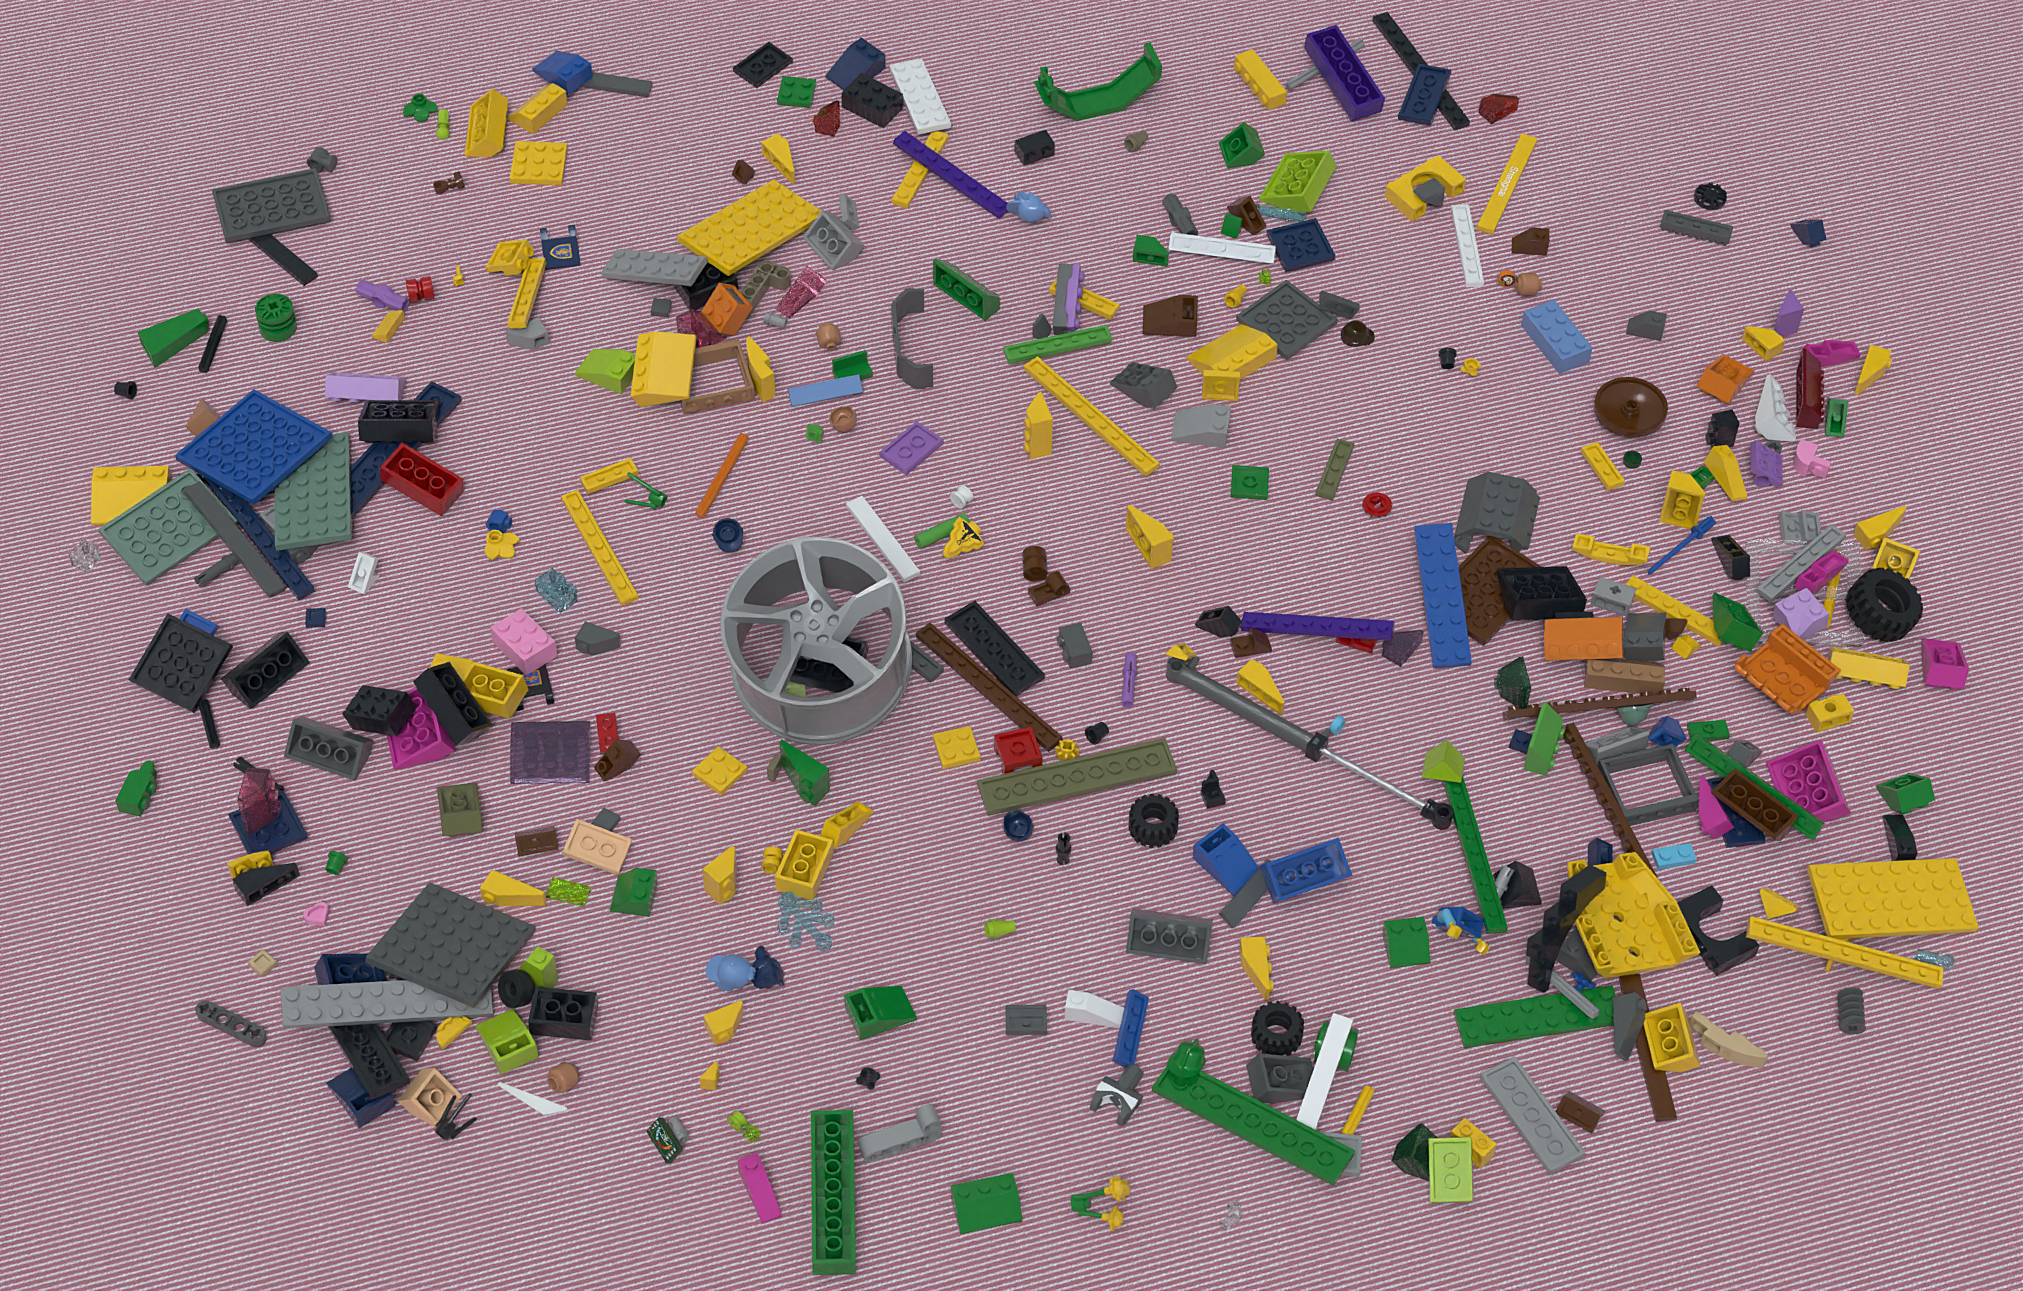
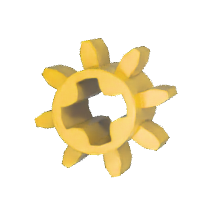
M1069 738L1063 741L1060 740L1059 746L1055 747L1057 760L1065 761L1079 756L1077 742H1073Z

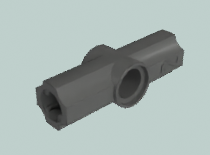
M1173 193L1166 195L1162 200V204L1169 213L1172 226L1177 227L1181 234L1197 236L1198 230L1191 220L1189 209L1183 207L1178 197L1173 195Z

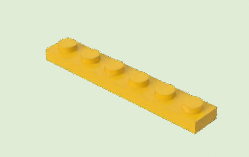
M933 131L926 140L925 145L940 155L949 140V134ZM914 160L892 197V204L908 209L930 170Z
M530 258L527 260V267L524 269L507 322L509 329L527 327L547 264L545 258Z
M1634 575L1625 584L1636 588L1634 599L1659 613H1666L1668 618L1687 619L1688 623L1685 628L1718 647L1723 644L1714 629L1713 620Z

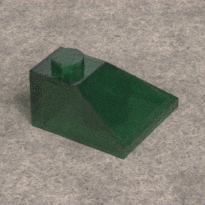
M1522 656L1498 670L1497 678H1494V687L1498 689L1501 698L1514 706H1520V709H1527L1531 684L1524 657Z
M1423 1123L1418 1124L1397 1143L1391 1161L1403 1173L1430 1182L1429 1139L1438 1137Z

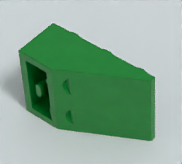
M902 986L862 988L844 995L845 1009L859 1040L917 1020Z

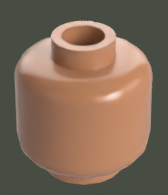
M1520 273L1515 278V291H1518L1521 296H1535L1542 288V280L1539 279L1536 273Z
M831 322L821 324L816 331L821 348L834 350L841 342L838 326Z
M562 1062L549 1071L548 1085L552 1090L564 1093L577 1085L579 1071L576 1066L568 1062Z

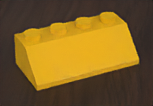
M493 88L470 105L464 153L467 157H492L496 153L501 152L504 147L503 140L507 121L508 98Z
M1829 646L1828 660L1841 669L1836 679H1842L1844 676L1850 677V681L1854 682L1867 680L1869 684L1881 686V683L1889 684L1888 687L1893 689L1906 687L1910 664L1906 659Z

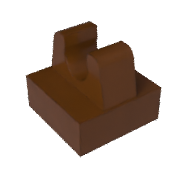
M737 160L731 175L742 184H747L749 179L754 177L756 171L745 161Z

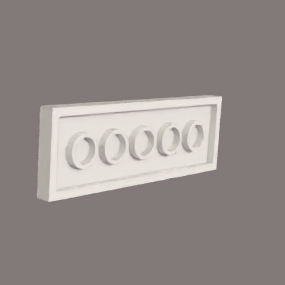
M918 59L889 65L890 73L897 89L903 93V102L917 134L951 128L949 117L923 60Z

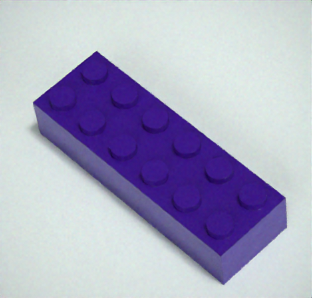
M1333 25L1307 34L1304 49L1351 121L1382 112L1385 97L1338 26Z

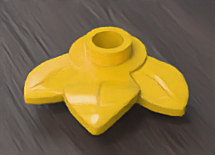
M491 530L486 536L485 554L490 560H494L497 556L505 559L513 558L515 555L513 545L519 542L520 539L510 532L502 533L499 530Z

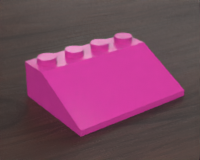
M417 687L407 691L417 708L397 736L387 735L392 764L395 770L437 761L455 751L454 743L450 739L449 734L439 723L434 712L428 707L426 700L418 692Z
M1821 739L1766 762L1775 788L1823 822L1833 821L1851 813L1828 750Z

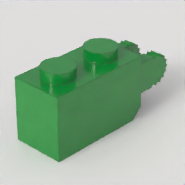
M151 760L142 763L143 765H141L139 771L133 770L129 772L115 800L119 812L141 817L144 810H147L151 795L155 794L157 790V783L155 782L157 773L154 768V762Z

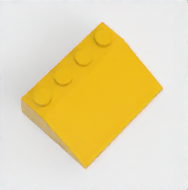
M1240 324L1186 356V359L1202 374L1204 370L1240 372L1241 380L1276 359L1278 344L1266 333Z
M656 331L638 334L631 397L640 407L689 399L696 346L695 335Z
M169 466L93 467L91 481V525L107 524L172 481Z

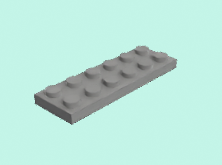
M617 249L601 274L603 278L692 286L708 261L705 256Z
M1516 1057L1480 1074L1481 1081L1549 1175L1585 1157V1151Z

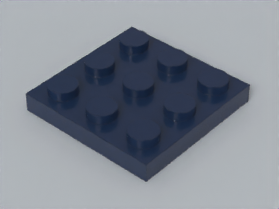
M1316 218L1267 230V236L1272 246H1276L1275 252L1285 272L1335 260V253Z
M284 790L228 814L247 854L261 851H269L272 854L308 838Z

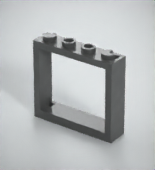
M1673 744L1660 745L1652 749H1642L1638 752L1624 753L1620 756L1599 760L1598 768L1630 826L1696 811L1699 799ZM1667 761L1683 797L1626 810L1610 773Z

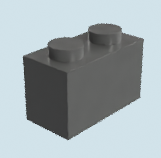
M1082 623L1059 627V636L1056 637L1059 647H1062L1063 660L1068 662L1070 669L1092 664L1093 652Z

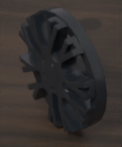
M1709 182L1708 184H1701L1696 188L1694 200L1704 209L1717 210L1725 205L1727 192L1721 188V185H1713V183Z

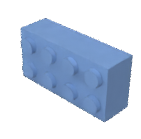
M1555 300L1548 301L1523 312L1521 326L1559 374L1590 362L1593 347Z

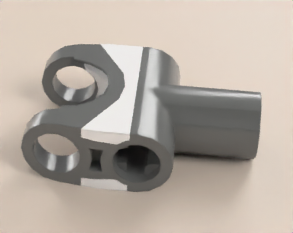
M1129 1064L1118 1081L1105 1076L1095 1091L1090 1104V1110L1096 1112L1104 1105H1115L1120 1110L1116 1123L1120 1126L1125 1125L1134 1115L1143 1099V1095L1134 1090L1144 1075L1143 1071L1138 1066Z

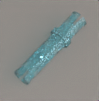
M1255 203L1260 214L1263 216L1285 219L1287 222L1290 220L1298 222L1306 220L1307 212Z

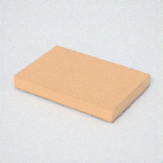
M576 819L562 855L619 875L633 839Z

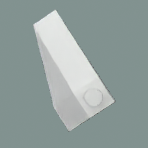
M1770 374L1766 377L1756 412L1755 429L1758 434H1762L1767 440L1793 442L1796 440L1795 428L1788 421L1790 413L1783 404L1786 400L1781 385Z

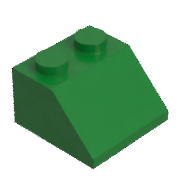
M1245 122L1219 141L1224 161L1228 168L1253 165L1265 155L1257 130Z
M1907 773L1876 785L1878 792L1890 809L1900 812V814H1908L1916 807H1926L1929 805V802L1935 801L1931 780L1928 777Z
M634 868L619 875L610 912L650 917L658 884L656 870Z
M1424 917L1384 921L1382 936L1390 968L1430 964L1429 936Z

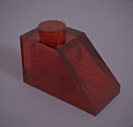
M1493 93L1480 100L1478 113L1492 125L1517 111L1519 97Z
M836 100L820 108L818 114H815L813 125H815L816 133L835 137L840 127V101Z

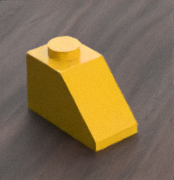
M1752 326L1745 327L1742 340L1765 361L1782 353L1785 343L1783 337L1773 329Z
M742 1000L704 1015V1026L714 1045L726 1043L734 1037L744 1014Z

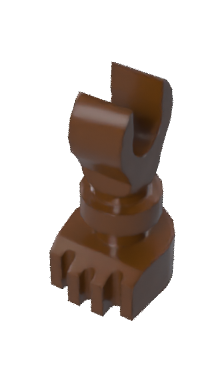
M460 171L453 174L455 178L453 180L450 178L448 181L439 180L434 182L433 186L436 194H442L449 188L454 189V186H457L458 189L465 187Z

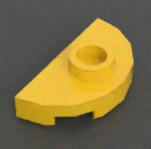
M463 1016L462 1018L449 1017L444 1020L437 1028L436 1035L437 1043L443 1051L470 1027L472 1020Z

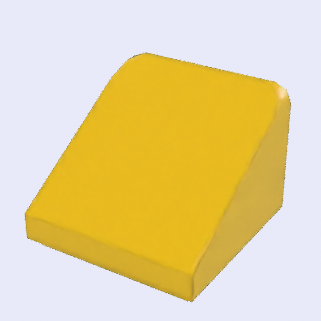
M1686 634L1676 639L1672 650L1684 659H1687L1701 645Z
M714 1062L700 1077L701 1089H717L720 1074L718 1062Z

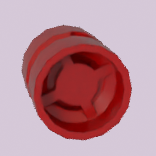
M431 276L421 277L419 281L416 279L405 280L410 303L418 302L421 298L424 300L435 299Z

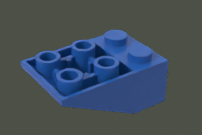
M1223 823L1194 844L1193 859L1233 896L1259 868L1237 835Z

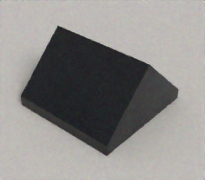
M1518 861L1507 865V867L1514 870V873L1506 886L1508 887L1507 890L1503 892L1500 898L1502 909L1541 905L1542 901L1533 869ZM1500 870L1494 873V880L1498 877Z

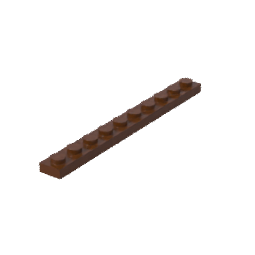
M928 623L916 632L917 639L1021 729L1032 726L1037 743L1046 751L1050 752L1059 745L1060 740L1063 741V737L933 624Z
M1680 688L1677 693H1671V690L1659 691L1658 695H1652V692L1640 693V697H1633V694L1621 695V699H1614V696L1602 697V701H1595V698L1584 699V703L1568 700L1565 701V705H1558L1557 702H1549L1548 705L1557 714L1691 700L1696 699L1697 695L1696 691H1690L1689 688ZM1538 704L1527 705V709H1520V706L1508 707V711L1503 712V720L1539 716L1541 707Z
M1575 723L1567 724L1563 734L1564 740L1571 747L1574 759L1578 760L1582 774L1586 775L1590 789L1594 790L1598 804L1602 805L1606 819L1613 825L1614 834L1620 838L1624 852H1636L1657 877Z

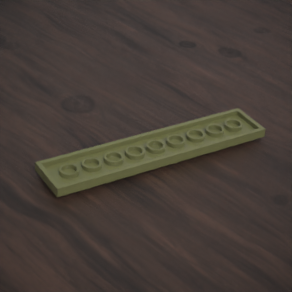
M1166 738L979 779L977 780V786L987 816L1177 774V768Z

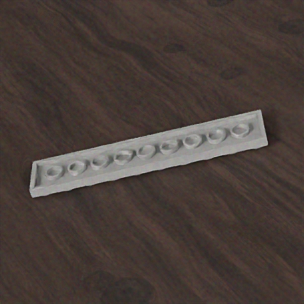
M408 980L281 987L283 1029L444 1020L449 1017L462 1018V1016L467 1018L493 1016L491 987L474 1008Z

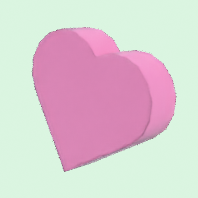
M319 902L314 907L307 908L303 913L305 922L311 925L325 926L329 916L328 905L324 902Z

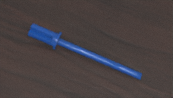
M1709 516L1699 525L1693 526L1691 528L1692 534L1648 569V575L1654 573L1694 538L1702 539L1703 534L1716 524L1713 517Z

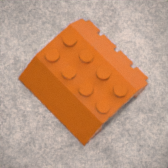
M1781 624L1769 634L1768 641L1748 659L1744 654L1734 665V669L1743 677H1747L1748 681L1758 689H1762L1763 693L1773 701H1777L1778 705L1792 714H1800L1811 702L1821 697L1841 672L1840 668L1784 624Z

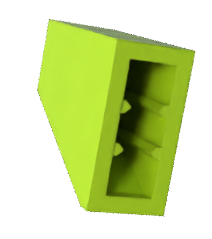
M538 946L518 968L530 975L534 990L535 986L553 988L558 983L554 955Z

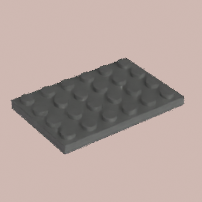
M316 168L212 189L226 243L331 221Z

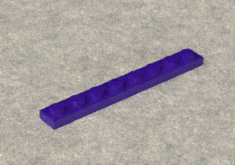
M905 130L893 140V145L998 219L1008 212L1006 208L1008 203Z
M1244 612L1240 627L1241 631L1249 632L1250 627H1253L1263 633L1392 640L1395 623L1392 620Z

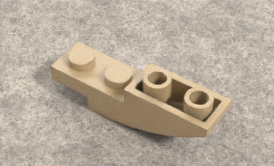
M1697 1011L1692 1015L1690 1026L1693 1031L1702 1037L1700 1045L1722 1058L1741 1065L1763 1068L1765 1066L1768 1055L1762 1048L1748 1041L1744 1035L1736 1031L1728 1035L1723 1028L1717 1027L1705 1015H1701Z

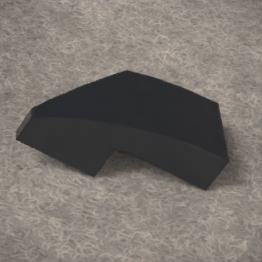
M1214 769L1209 772L1208 778L1202 782L1201 796L1207 809L1226 804V798L1219 786V779Z

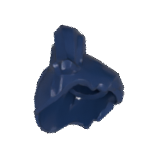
M760 945L755 951L756 960L753 962L752 967L755 968L756 972L755 979L751 980V982L759 989H769L776 985L784 986V974L780 963L770 957L765 947Z

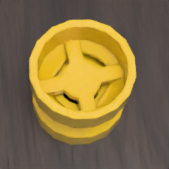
M770 846L763 850L762 871L768 874L777 873L781 864L780 861L783 858V851L780 848Z

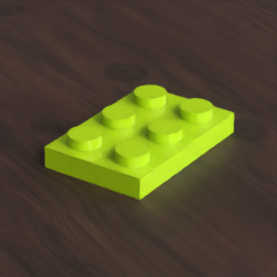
M1471 1137L1429 1139L1431 1203L1474 1202Z

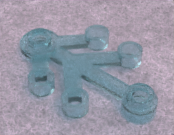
M792 892L783 893L778 899V905L782 909L781 920L777 924L778 932L780 934H787L790 931L788 920L791 912L795 916L792 935L789 938L790 946L793 948L801 946L800 935L803 925L815 939L817 949L820 951L829 950L832 946L831 936L827 933H820L811 921L821 922L825 927H831L834 925V916L830 913L817 914L823 909L820 900L798 899ZM799 908H811L813 913L802 912Z

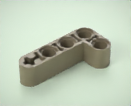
M762 261L757 266L740 291L753 307L745 320L751 316L770 286L779 290H786L790 287V270L787 267L771 261ZM738 297L735 298L739 304H743Z

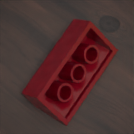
M1804 348L1802 349L1796 370V427L1818 429L1820 422L1824 420V411H1821V408L1824 406V398L1821 397L1824 392V384H1821L1824 378V370H1821V362Z

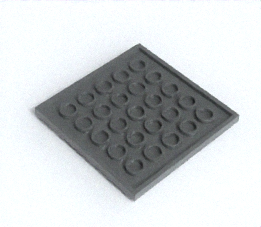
M429 882L368 953L366 963L474 1008L535 933V926Z

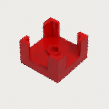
M1032 726L994 735V750L996 755H999L1001 758L1002 774L1014 772V768L1032 764V768L1042 766L1043 757Z

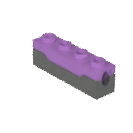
M1080 264L1058 265L1052 325L1054 335L1074 332L1076 329H1079L1080 319L1077 318L1078 313H1081L1079 297L1082 298L1083 287H1080V284L1084 282V271H1081Z

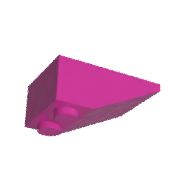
M1922 638V670L1925 683L1931 687L1944 686L1953 690L1958 688L1964 689L1969 667L1960 643Z

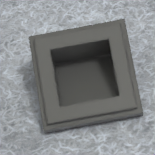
M1042 313L1033 324L1032 336L1036 339L1046 338L1052 332L1050 324Z

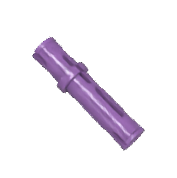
M1127 653L1125 655V667L1122 669L1124 679L1121 705L1124 707L1133 706L1135 677L1138 673L1136 669L1137 655L1135 653Z

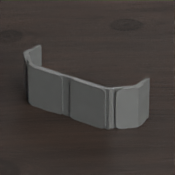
M907 288L891 304V328L897 376L899 375V379H903L912 388L925 389L933 387V363L915 364L901 355L898 322L908 313L924 312V289Z

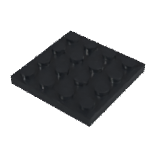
M167 613L128 680L195 713L199 701L204 698L233 646Z

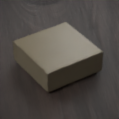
M775 754L767 767V779L769 781L775 782L782 768V757Z

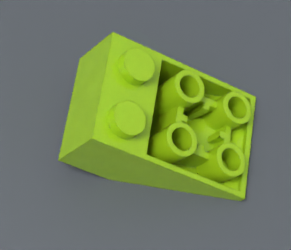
M513 1009L475 1025L500 1075L539 1058L535 1041Z

